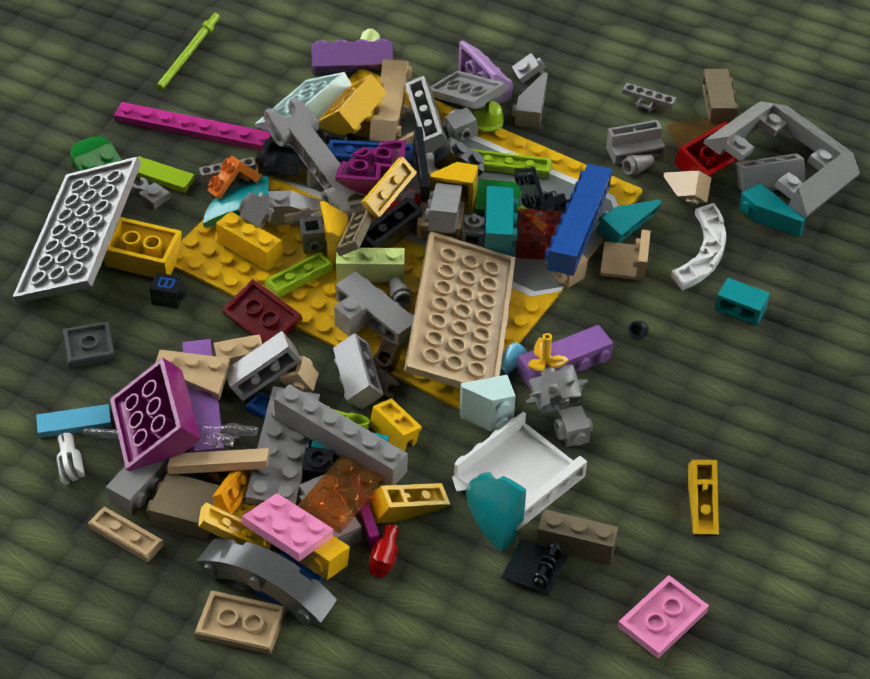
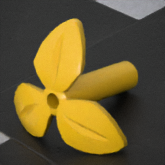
M545 333L543 338H538L534 346V355L539 359H532L528 363L530 369L543 371L546 364L550 368L557 369L568 362V358L565 356H551V334Z

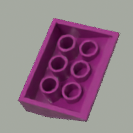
M163 357L110 398L125 468L128 471L183 454L201 440L183 371Z

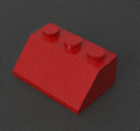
M725 121L681 146L674 164L682 172L701 171L710 177L736 162L737 159L727 151L719 155L703 143L705 139L728 123Z

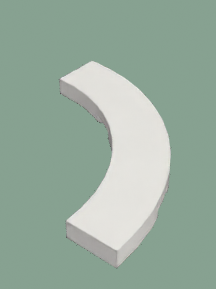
M714 203L695 209V216L701 224L704 237L698 255L685 265L672 270L671 277L682 291L696 285L709 276L723 256L726 244L724 219Z

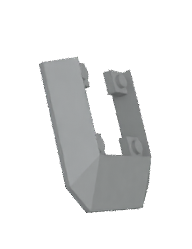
M760 101L703 142L719 155L727 151L737 160L741 161L750 155L754 149V146L744 138L760 127L772 137L786 130L812 149L814 153L810 155L807 162L819 170L817 173L803 183L796 176L788 172L777 180L774 186L791 199L788 206L804 218L808 217L860 174L853 152L787 105Z

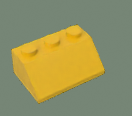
M370 74L344 90L318 119L319 128L342 136L348 133L355 134L362 127L360 125L361 122L368 120L372 116L371 111L377 109L383 103L382 99L387 92Z
M120 217L104 256L105 266L153 278L156 273L171 275L176 266L182 232Z

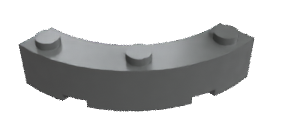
M214 539L196 561L202 567V571L206 576L212 579L234 580L249 585L254 590H260L284 605L296 616L298 621L305 625L321 623L337 601L316 579H311L310 581L300 574L301 568L273 551L250 542L240 545L236 544L234 539Z

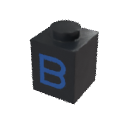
M156 273L150 286L152 305L178 309L181 300H185L187 288L183 285V277Z

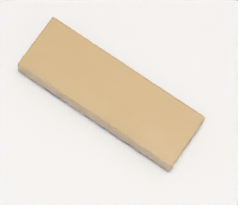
M105 506L88 522L89 529L147 563L164 546L162 539Z

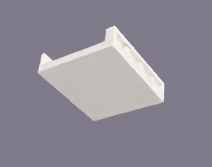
M524 411L517 417H512L500 430H495L484 442L478 443L467 455L459 457L454 464V476L466 486H468L470 481L462 474L497 468L500 477L505 476L526 489L524 521L517 526V531L583 479L586 475L587 461L579 456L573 461L525 423L526 413Z

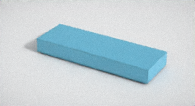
M109 404L36 415L39 438L63 435V433L72 434L112 428Z

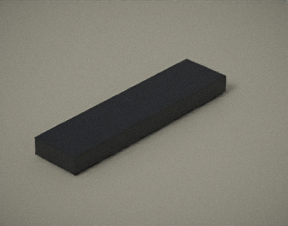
M415 127L414 150L420 196L422 202H428L430 197V181L422 127Z

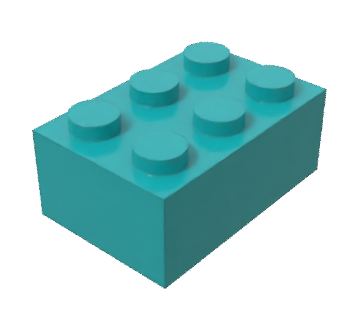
M487 186L483 214L485 218L483 248L514 257L515 244H512V242L517 240V228H513V226L517 225V213L513 212V210L517 209V197H513V188Z

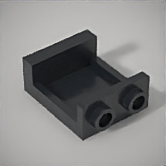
M271 135L268 139H265L262 151L258 152L256 156L258 173L307 185L308 168L291 145L279 146Z

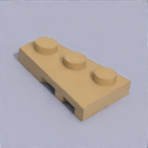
M167 350L159 351L156 362L163 357L183 371L186 384L193 386V389L198 392L203 390L212 394L213 398L220 400L230 366L229 358Z

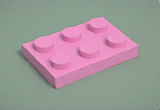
M278 493L242 516V525L297 561L302 560L333 538L334 534L333 528Z
M668 575L618 622V628L659 659L708 612L709 605Z

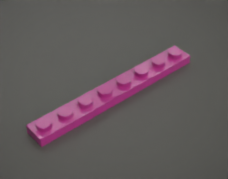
M121 102L114 114L116 122L262 151L265 139H268L271 135L267 131Z

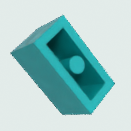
M727 278L717 295L715 311L757 326L767 309L770 293Z

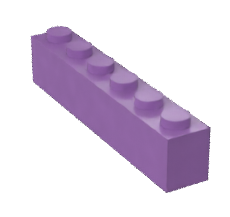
M211 339L182 342L184 353L212 356ZM187 384L188 394L201 438L200 441L189 448V452L224 451L218 399L213 398L212 394L203 390L198 392L193 389V386Z

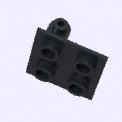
M520 539L501 578L549 596L568 556L562 554V547L557 542H553L545 548Z

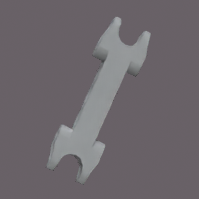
M292 98L289 100L288 105L291 116H281L271 108L265 110L263 117L271 136L279 146L291 145L324 188V191L321 192L322 201L346 213L348 221L352 217V211L349 206L357 205L365 208L361 202L367 195L358 193L335 181L337 170L341 164L315 132L319 130V123L316 116L300 100Z

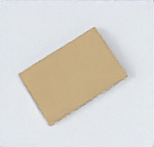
M211 590L195 630V638L271 655L286 614V607Z

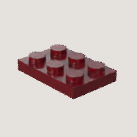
M254 279L221 309L223 315L251 336L260 334L262 344L281 331L287 336L303 320L299 312Z

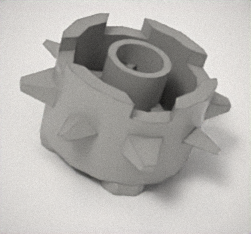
M573 365L565 366L559 371H555V368H548L541 371L542 376L529 380L532 394L526 400V404H536L538 411L541 413L560 410L559 407L569 403L570 406H573L584 399L582 389H584L583 386L588 383V380H578Z

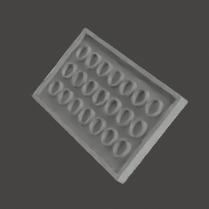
M138 157L66 174L14 292L13 299L17 303L87 289L93 286L141 166V161Z

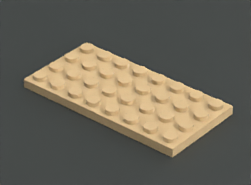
M432 231L430 232L404 372L457 388H461V383L500 376L515 257Z

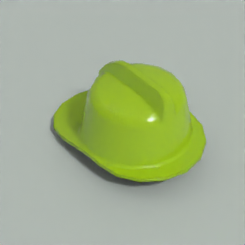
M491 100L481 109H471V113L477 120L478 129L488 132L499 130L503 126L504 116L502 108L497 102Z

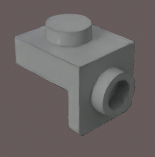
M530 53L513 65L512 68L519 80L524 83L538 72L541 75L545 73L543 69L546 66L540 57L536 59Z

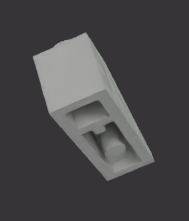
M543 73L518 96L517 105L513 104L512 117H515V126L540 128L548 73Z
M268 191V197L272 198L270 203L275 205L273 208L275 213L269 222L270 225H299V219L320 217L321 200L293 191Z

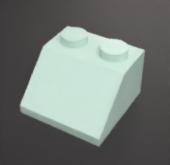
M508 375L461 383L460 417L488 431L500 430L514 417L515 393Z

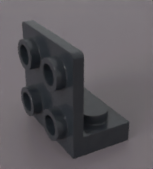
M534 166L514 169V179L517 186L520 187L522 194L521 202L528 210H545L567 202L564 193L556 194V191H542Z

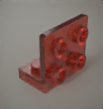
M518 209L515 258L545 260L547 247H550L551 238L555 236L557 224L560 225L562 211Z

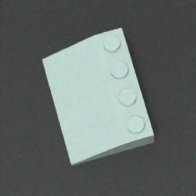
M345 72L308 79L273 109L281 116H291L288 108L289 100L296 98L307 106L318 120L344 90L352 84ZM264 117L255 123L258 128L269 131Z

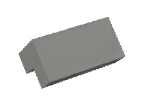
M658 120L608 128L606 149L614 165L622 164L623 160L629 155H652L654 158L664 156L665 145L661 139L662 127Z

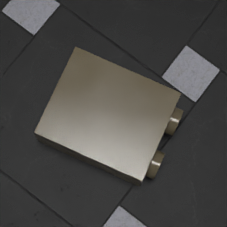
M167 472L164 480L158 483L154 499H151L147 505L146 512L149 514L150 525L207 540L210 532L198 527L200 510L206 502L215 506L212 496L220 485L178 474L170 475Z

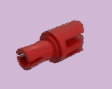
M394 524L385 525L381 539L375 541L369 558V570L376 578L387 576L394 566L398 554V547L395 543L400 532L399 528Z

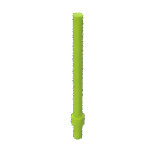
M213 13L200 26V31L157 83L156 88L162 91L204 37L213 31L214 25L220 18L218 13Z

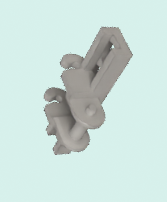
M626 83L622 90V94L638 98L635 103L636 109L640 107L648 109V113H651L654 109L656 110L658 105L672 109L673 104L676 103V97L630 83ZM643 98L652 100L651 104H643Z
M253 157L240 159L241 162L251 169H256ZM222 163L200 167L199 172L202 180L213 178L215 175L218 176ZM236 175L232 182L236 181L237 183H239L241 177Z

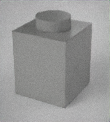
M350 295L334 306L335 326L348 336L356 334L367 327V307L354 296Z

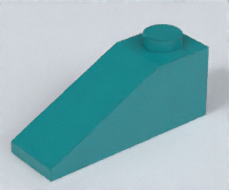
M762 183L741 193L739 209L751 220L797 237L802 236L805 219Z
M660 200L617 206L610 212L605 211L598 219L600 223L596 231L608 242L620 243L653 217L662 202Z

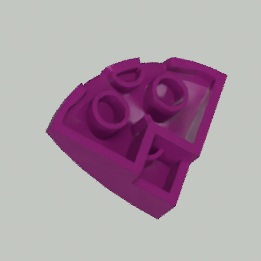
M406 140L380 142L376 148L368 149L363 147L355 151L352 159L341 163L337 170L335 181L358 193L368 195L395 161L400 157L405 158ZM402 191L395 200L401 199Z

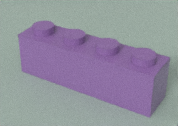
M359 39L356 42L337 40L332 43L320 40L311 43L312 73L357 72L359 69L381 71L382 59L393 60L392 41L387 39H377L376 41Z
M599 325L553 342L551 344V356L560 355L568 358V362L564 366L555 369V371H559L565 366L573 365L575 372H579L598 363H604L612 357L613 342ZM534 350L518 356L517 372L530 390L529 380L542 376L541 371H534L528 367V363L532 359H539L534 355ZM548 364L545 365V370L550 368Z

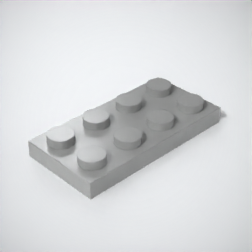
M456 71L430 86L434 98L475 110L483 108L487 102L498 99L502 93L507 91V86L504 82L462 71Z

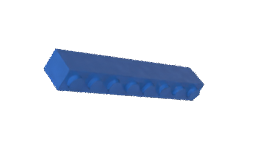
M587 164L585 171L580 172L574 192H571L570 200L566 204L565 213L561 215L560 225L557 224L555 236H552L550 247H547L545 253V261H548V271L574 276L609 191L613 169Z

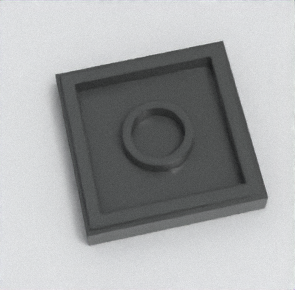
M109 321L63 329L69 368L116 360Z

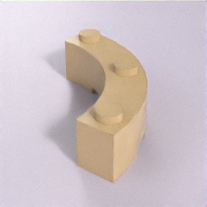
M382 59L380 84L384 85V90L387 94L382 99L383 103L376 109V115L371 119L369 139L371 141H394L401 138L402 119H406L407 106H404L406 96L405 83H407V78H411L412 66H409L408 61Z

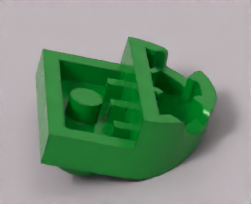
M90 137L77 142L71 148L70 162L72 167H76L77 171L122 161L111 142L104 137Z

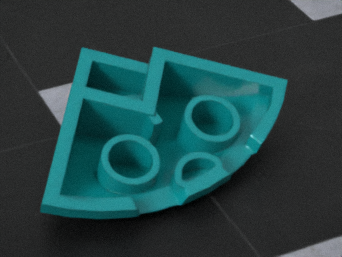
M269 176L261 177L257 183L251 179L250 182L244 180L228 187L220 199L215 198L208 206L203 226H216V223L230 211L239 216L241 213L238 211L239 206L248 193L258 195L261 192L268 196Z
M491 472L481 473L477 478H473L467 486L466 498L468 506L483 534L500 552H503L516 541L517 526L524 521L526 489L505 476L496 479Z

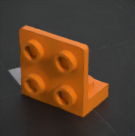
M231 155L230 158H226L220 167L222 170L218 176L215 175L210 180L208 191L220 199L236 175L247 182H250L252 179L256 183L261 178V175Z

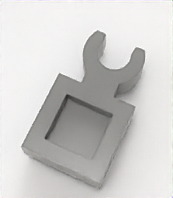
M141 177V186L133 183L132 191L139 195L141 201L154 210L170 199V192L155 182L149 185L147 179Z

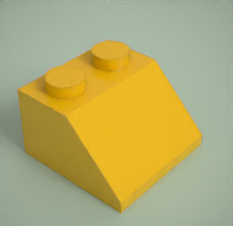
M456 162L431 173L430 190H435L436 183L462 185L461 201L464 202V213H473L477 198L478 165Z
M321 201L320 216L322 217L325 230V252L327 258L335 264L336 248L349 221L346 213L325 201Z

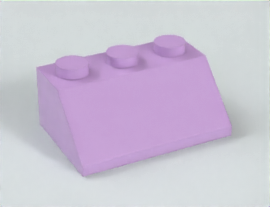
M460 41L458 71L506 83L507 91L502 93L498 99L492 101L500 104L512 99L513 83L511 79L507 78L479 49L465 41Z

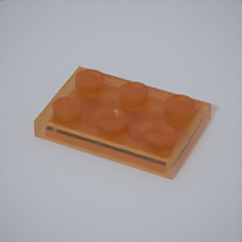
M342 454L298 504V507L340 534L384 482L383 476Z

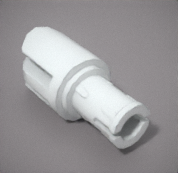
M63 433L64 441L62 435L58 437L60 452L57 455L60 481L63 485L70 484V480L77 481L80 477H85L80 451L75 449L74 437L71 433Z

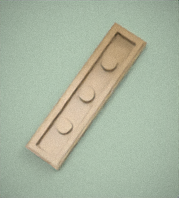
M269 448L183 453L170 458L167 466L168 474L266 469L270 459Z

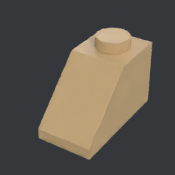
M701 171L664 173V178L675 194L685 200L686 204L698 205V203L707 202L711 177Z

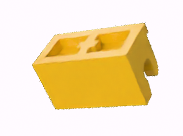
M392 398L373 406L369 426L376 433L388 435L389 443L404 452L408 442L411 446L416 444L422 426Z

